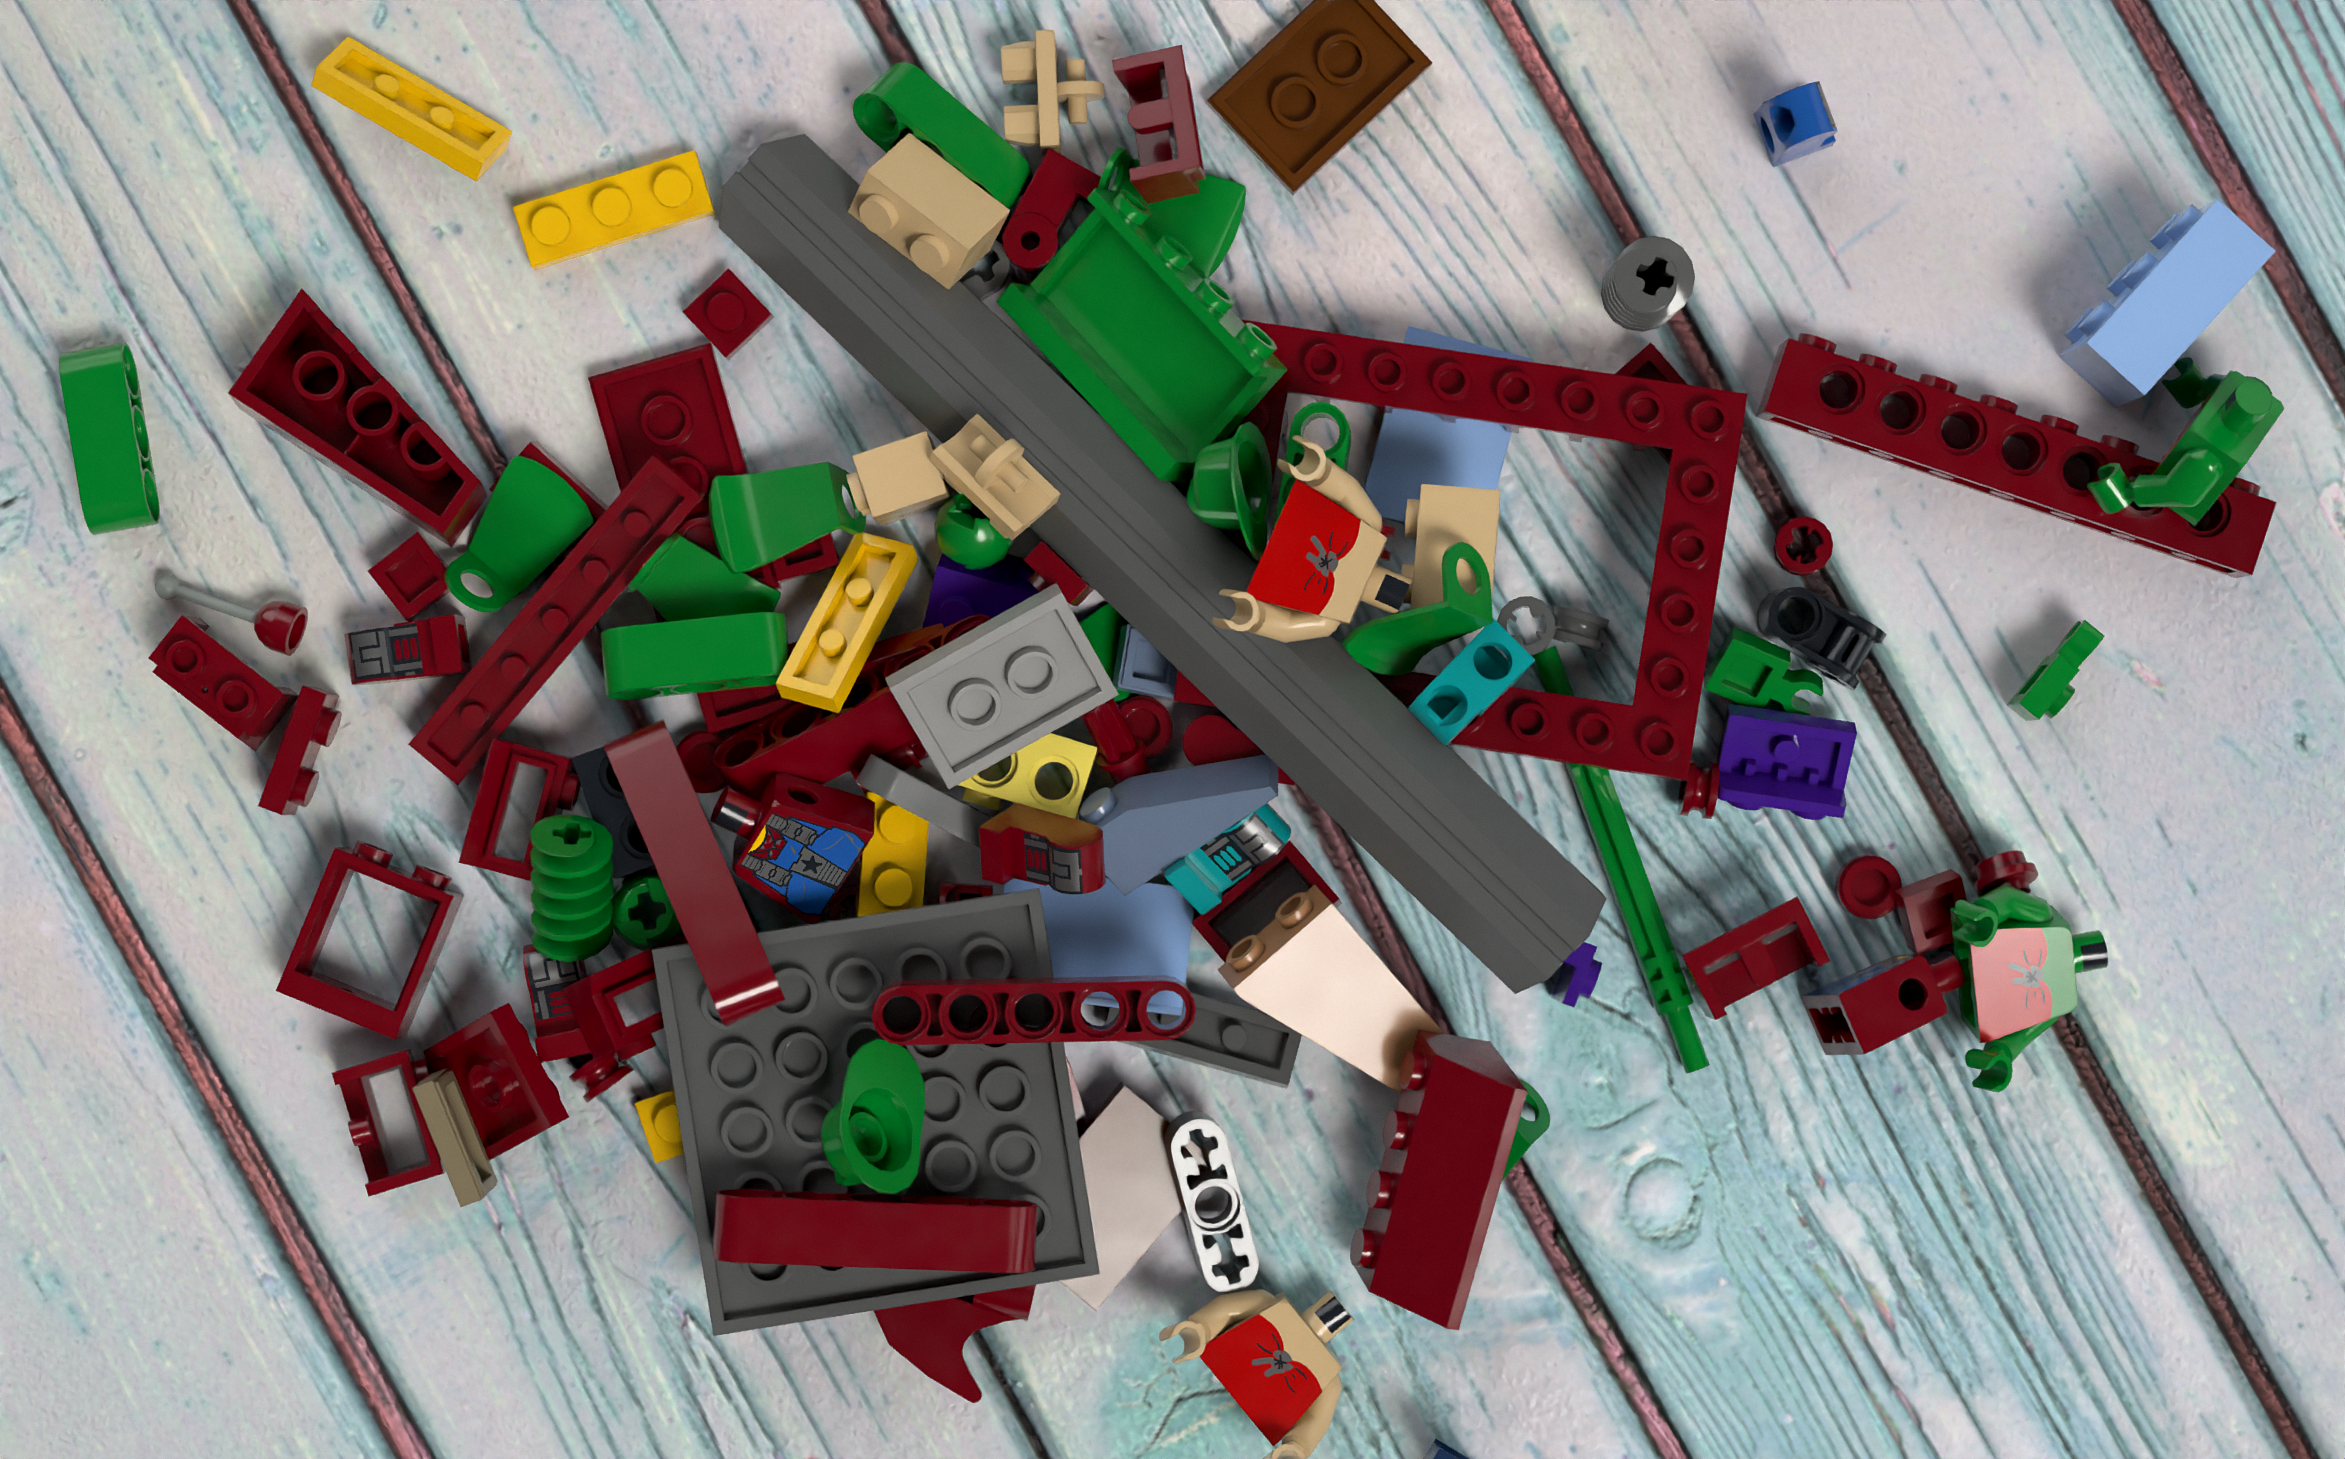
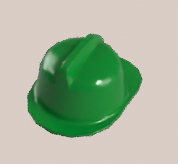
M1246 422L1239 426L1234 437L1213 443L1200 450L1196 457L1193 477L1187 492V504L1193 515L1208 525L1217 529L1242 532L1253 558L1259 562L1267 546V519L1272 501V469L1270 455L1263 435L1256 425Z
M876 1039L862 1045L850 1059L844 1077L842 1098L825 1116L820 1133L822 1150L828 1163L834 1169V1178L838 1184L850 1186L862 1183L879 1193L895 1194L908 1188L917 1176L925 1111V1085L919 1066L908 1050L900 1045Z

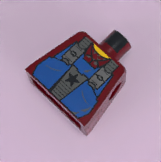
M778 773L772 777L758 801L726 787L715 804L710 821L737 834L734 841L732 869L735 874L805 922L812 924L819 922L873 837L875 802L862 796L786 773Z
M1945 951L1926 960L1922 953L1896 955L1814 990L1800 998L1825 1055H1861L1871 1052L1944 1016L1947 1013V1005L1942 995L1964 986L1965 976L1958 960L1950 951Z

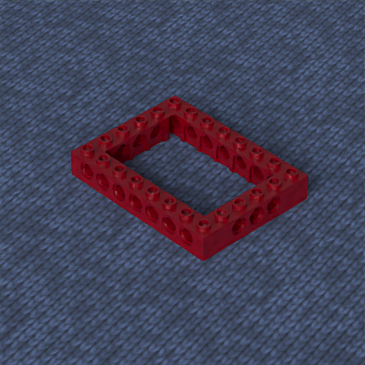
M1240 319L1245 325L1246 323L1256 325L1273 340L1277 349L1272 354L1287 369L1283 376L1227 437V439L1234 437L1239 426L1246 422H1251L1258 427L1265 439L1270 455L1272 499L1274 500L1277 499L1278 486L1275 483L1278 451L1281 437H1286L1288 429V414L1285 410L1288 393L1310 396L1316 402H1326L1330 404V400H1340L1377 407L1380 413L1392 414L1393 409L1425 412L1440 416L1443 422L1455 423L1456 419L1496 423L1505 426L1506 432L1519 433V428H1529L1562 433L1569 436V441L1582 443V438H1597L1631 444L1634 451L1645 452L1647 447L1672 450L1669 475L1665 488L1662 520L1655 552L1653 578L1645 616L1643 642L1636 674L1633 706L1510 687L1481 716L1477 715L1448 745L1687 781L1747 394ZM1221 529L1259 564L1248 549L1242 532ZM1178 670L1174 701L1218 709ZM1369 670L1407 707L1437 677V675L1417 672L1397 676L1385 675Z

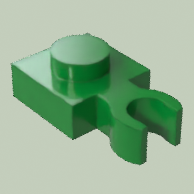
M2083 620L2082 623L2077 621L2050 656L2045 657L2007 706L2025 721L2040 720L2044 714L2050 719L2053 718L2068 703L2075 692V688L2069 683L2080 671L2078 667L2095 650L2105 636L2086 620Z
M1734 626L1731 628L1703 677L1704 689L1743 706L1764 709L1769 699L1780 702L1788 713L1809 716V702L1795 697L1794 694L1800 690H1810L1819 696H1822L1824 693L1823 680L1817 673L1806 669H1788L1791 664L1789 650Z

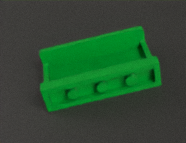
M1095 188L1087 197V200L1095 209L1030 285L1011 283L996 302L1160 481L1188 482L1193 477L1196 457L1200 450L1213 443L1226 440L1283 376L1287 369L1272 354L1277 349L1273 340L1252 323H1246L1245 325L1230 309L1234 305V300L1229 293L1215 281L1209 278L1202 279L1189 265L1193 259L1190 252L1174 237L1166 233L1161 235L1148 222L1147 219L1151 216V212L1138 197L1124 189L1120 192Z

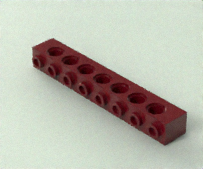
M1800 333L1798 341L1788 338L1779 345L1756 414L1757 418L2234 578L2253 575L2277 503L2276 501L2258 496L2261 487L2253 482L2235 477L2210 507V522L2204 531L2192 528L2186 519L2169 507H2146L2143 511H2139L2128 505L2126 508L2113 514L2105 513L2097 504L2088 487L2081 491L2067 484L2063 476L2064 464L2070 456L2082 459L2090 471L2089 483L2101 481L2097 471L2100 467L2109 463H2119L2128 479L2130 477H2138L2139 475H2151L2159 462L2137 455L2139 445L2110 435H2102L2100 442L2076 435L2079 428L2077 424L2051 415H2042L2040 422L2016 415L2018 405L2000 397L1982 394L1978 402L1955 394L1958 387L1957 384L1937 376L1921 374L1918 382L1895 374L1897 364L1878 356L1860 354L1859 360L1856 361L1835 354L1837 346L1835 343L1815 335ZM1824 376L1839 377L1847 384L1850 396L1844 408H1832L1822 400L1819 387ZM1886 396L1899 397L1907 404L1910 417L1904 429H1894L1883 421L1880 407ZM1947 416H1955L1962 419L1969 428L1970 439L1963 450L1948 446L1942 438L1941 427ZM2008 436L2022 439L2029 448L2030 459L2028 465L2023 470L2010 467L2003 458L2002 447Z

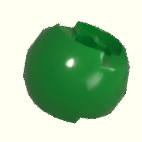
M957 493L946 499L934 523L935 539L942 553L957 563L965 564L964 568L971 570L987 568L1004 559L1014 542V539L1004 538L989 523L990 519L964 494Z
M657 871L637 872L626 877L616 887L612 896L613 915L611 922L615 933L627 945L641 951H646L684 934ZM646 892H650L653 902H664L666 907V914L656 918L657 928L650 929L646 919L637 920L634 915V907L644 904L643 894Z

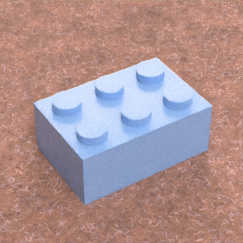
M2219 199L2214 200L2199 210L2191 204L2180 215L2175 213L2167 220L2150 240L2157 248L2153 254L2147 252L2137 262L2135 260L2131 261L2107 287L2115 296L2109 302L2103 300L2095 309L2092 307L2087 309L2064 335L2072 343L2059 357L2115 408L2145 396L2276 252Z

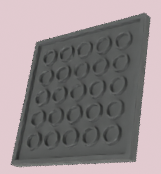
M1040 888L756 932L785 997V1001L726 1027L720 1018L689 944L665 946L652 950L713 1336L1100 1274L1064 1042L900 1045L908 1050L919 1066L925 1085V1111L920 1141L918 1173L911 1185L895 1194L879 1193L862 1183L850 1186L836 1183L834 1169L828 1163L822 1150L820 1137L822 1122L830 1109L842 1098L844 1077L850 1059L862 1045L876 1039L885 1040L880 1037L874 1028L872 1020L874 1003L885 987L891 983L903 980L1054 978ZM1030 993L1019 999L1015 1012L1020 1022L1026 1026L1038 1027L1050 1020L1053 1015V1005L1044 995ZM971 994L957 997L953 1000L949 1009L954 1022L963 1028L969 1029L982 1024L988 1015L987 1007L983 1000ZM896 996L885 1004V1018L890 1025L897 1029H910L921 1020L920 1006L909 996ZM756 1189L1031 1201L1038 1204L1035 1270L1025 1273H992L753 1264L719 1261L713 1258L715 1195L719 1190Z

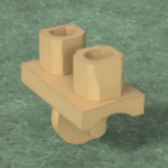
M1054 30L1035 31V41H1023L1001 47L1003 84L1037 83L1038 105L1004 106L1006 142L1027 147L1040 146L1042 156L1046 155L1049 148L1061 154L1059 103H1068L1070 125L1087 124V102L1101 100L1105 97L1104 84L1097 81H1086L1084 59L1066 60L1067 81L1058 83Z
M979 414L970 419L954 437L934 449L929 459L944 474V480L959 494H964L990 519L989 523L1004 538H1010L1011 540L1015 539L1056 504L1061 494L1022 457L1024 447L1016 439L1011 438L1006 441Z

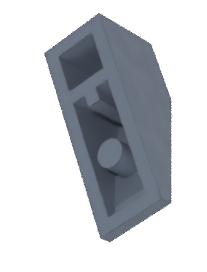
M1265 754L1131 776L1112 789L1104 787L1091 794L1081 806L1078 820L1094 824L1103 831L1105 875L1126 896L1277 797L1278 765Z

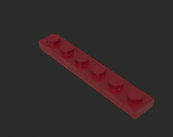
M653 454L408 745L458 786L490 749L492 738L498 739L631 583L656 550L671 536L705 496V493L659 454Z

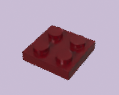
M509 1003L487 1013L423 1051L433 1072L447 1067L453 1070L489 1161L569 1118L560 1100L556 1085L549 1079L530 1043L527 1030L518 1021Z

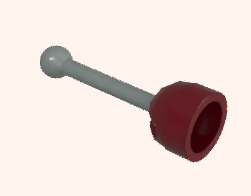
M163 575L155 583V591L162 599L171 600L178 597L254 623V630L258 639L270 650L290 656L296 651L304 636L308 621V611L305 607L287 601H273L262 606L260 610L255 611L185 587L173 575Z

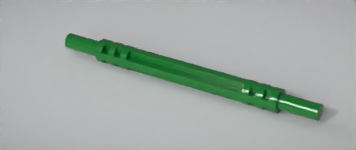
M1553 646L1533 655L1545 691L1547 693L1575 697L1557 647ZM1565 763L1657 1015H1665L1685 1073L1703 1069L1710 1064L1688 1007L1694 1002L1609 771L1607 769Z

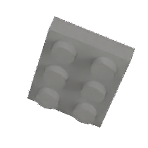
M1057 583L885 678L892 694L948 789L1119 695Z

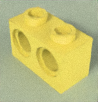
M1049 733L1010 755L1012 760L1010 771L1001 780L988 781L978 773L958 784L965 787L962 800L999 811L1001 801L1004 799L1077 819L1097 756L1098 747ZM1048 763H1062L1072 774V789L1062 799L1049 800L1038 791L1036 785L1037 774Z

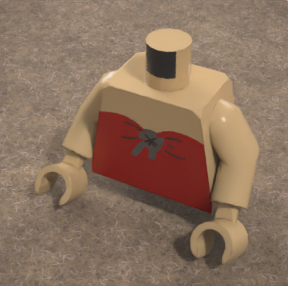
M1299 435L1294 436L1292 439L1303 446L1305 451L1303 461L1295 467L1280 458L1277 461L1281 471L1296 478L1295 483L1247 591L1222 589L1219 592V595L1231 597L1234 600L1236 611L1230 620L1213 617L1212 622L1218 628L1248 631L1284 643L1329 637L1337 630L1340 624L1350 626L1360 601L1390 614L1398 613L1410 588L1412 579L1377 564L1386 545L1387 537L1380 533L1382 529L1381 514L1358 480L1326 458L1324 450L1318 444Z
M1258 1289L1218 1295L1190 1315L1187 1321L1163 1328L1159 1333V1339L1163 1341L1179 1334L1184 1341V1351L1179 1357L1174 1358L1172 1362L1179 1364L1200 1357L1274 1447L1282 1440V1445L1271 1451L1263 1459H1307L1328 1431L1343 1388L1341 1378L1338 1375L1342 1369L1341 1361L1328 1346L1327 1342L1355 1319L1331 1290L1301 1313L1284 1292L1274 1296L1268 1291Z

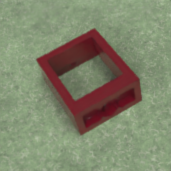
M357 840L354 849L349 847L334 848L276 991L396 1040L408 1034L464 894L449 889L452 881L451 877L418 864L412 874L390 865L393 857L391 852ZM354 871L437 904L396 1004L314 971Z

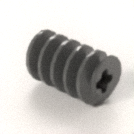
M1649 236L1637 239L1621 252L1603 278L1601 297L1605 311L1615 323L1626 330L1644 332L1659 328L1684 307L1693 292L1695 273L1692 260L1683 247L1669 238ZM1643 274H1648L1653 278L1651 288L1656 291L1653 295L1643 292L1645 281L1640 278Z

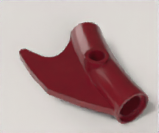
M1036 1285L873 1311L888 1344L929 1378L969 1402L976 1403L981 1400L982 1391L964 1359V1343L969 1336L983 1328L1012 1320L1028 1321Z

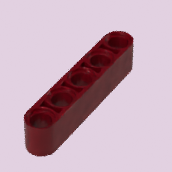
M983 614L963 618L913 643L911 647H920V651L901 660L893 657L859 673L839 713L796 702L734 733L718 746L713 756V763L731 789L758 801L775 774L786 773L815 783L824 784L866 763L870 754L878 757L918 737L892 694L885 678L987 622L991 618Z
M662 719L604 744L607 756L724 1026L731 1025L785 1001L776 976L664 720Z
M1164 975L903 980L891 983L881 991L874 1003L872 1020L874 1028L880 1037L891 1044L897 1045L1171 1040L1185 1034L1195 1020L1196 1006L1193 995L1185 983L1175 977ZM1160 991H1173L1180 995L1184 1001V1010L1180 1018L1174 1023L1166 1025L1158 1024L1151 1020L1147 1014V1005L1151 997ZM1106 992L1117 1000L1119 1010L1112 1022L1107 1025L1097 1026L1085 1020L1081 1014V1006L1085 998L1090 994ZM965 994L976 995L982 999L988 1012L982 1024L970 1029L956 1024L951 1018L949 1010L953 1000ZM1026 994H1042L1052 1003L1053 1015L1044 1025L1038 1027L1026 1026L1016 1016V1004ZM900 995L911 997L920 1006L921 1020L910 1029L902 1030L893 1027L885 1018L884 1008L887 1001Z
M756 1189L719 1190L715 1195L713 1258L724 1262L1025 1273L1035 1270L1038 1204L1024 1200Z

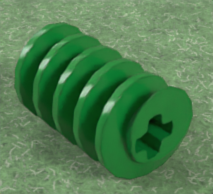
M578 815L546 817L535 823L530 831L531 842L534 846L530 853L531 863L534 867L531 872V883L534 888L531 893V903L534 909L531 914L532 928L536 931L531 936L532 944L540 954L553 960L564 962L585 960L605 949L613 936L611 922L613 915L611 899L613 883L611 876L613 874L612 853L614 846L612 835L602 824L591 818Z

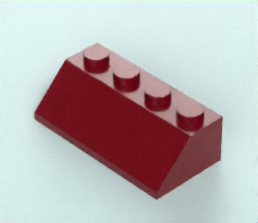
M1418 1030L1413 1051L1408 1050L1401 1062L1399 1081L1402 1088L1396 1110H1391L1385 1119L1383 1128L1385 1151L1380 1169H1374L1368 1180L1366 1199L1369 1208L1363 1228H1358L1353 1235L1350 1247V1260L1370 1293L1446 1329L1459 1330L1527 1089L1490 1041Z

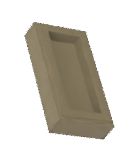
M447 1067L429 1074L412 1089L459 1205L463 1207L482 1200L497 1185L498 1180L454 1072Z

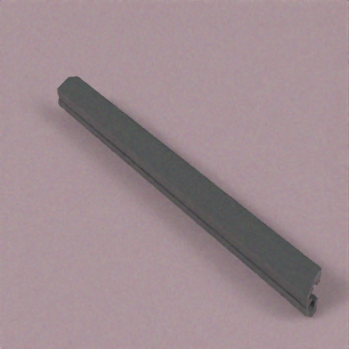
M805 134L761 144L748 158L747 164L739 172L736 171L723 185L719 228L942 443L954 437L976 414H979L1006 441L1011 438L1016 439L1024 447L1022 457L1061 493L1057 503L1029 527L1514 994L1548 980L1559 969L1564 960L1573 951H1576L1590 936L1607 899L1604 894L1448 745L1444 747L1407 710L1408 707L1374 674L1350 658L1342 644L1332 634L1329 637L1284 643L1248 631H1233L1215 626L1212 622L1213 617L1230 620L1236 611L1234 600L1231 597L1219 595V592L1222 589L1246 592L1258 564L1224 531L1196 518L1187 504V496L1171 481H1160L1100 414L960 280L949 290L848 213L860 184L819 145Z

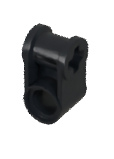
M1803 587L1777 589L1769 593L1761 601L1757 611L1758 626L1766 638L1804 660L1810 668L1853 691L1859 683L1856 674L1874 643L1882 644L1887 635L1868 620L1834 605L1813 591ZM1788 598L1800 603L1805 612L1804 624L1794 634L1785 632L1777 621L1779 606Z

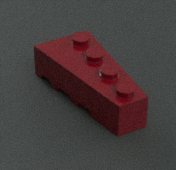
M302 288L228 392L240 410L451 548L488 496L480 480L432 428L420 418L401 397L399 392L371 365L357 347L334 325Z

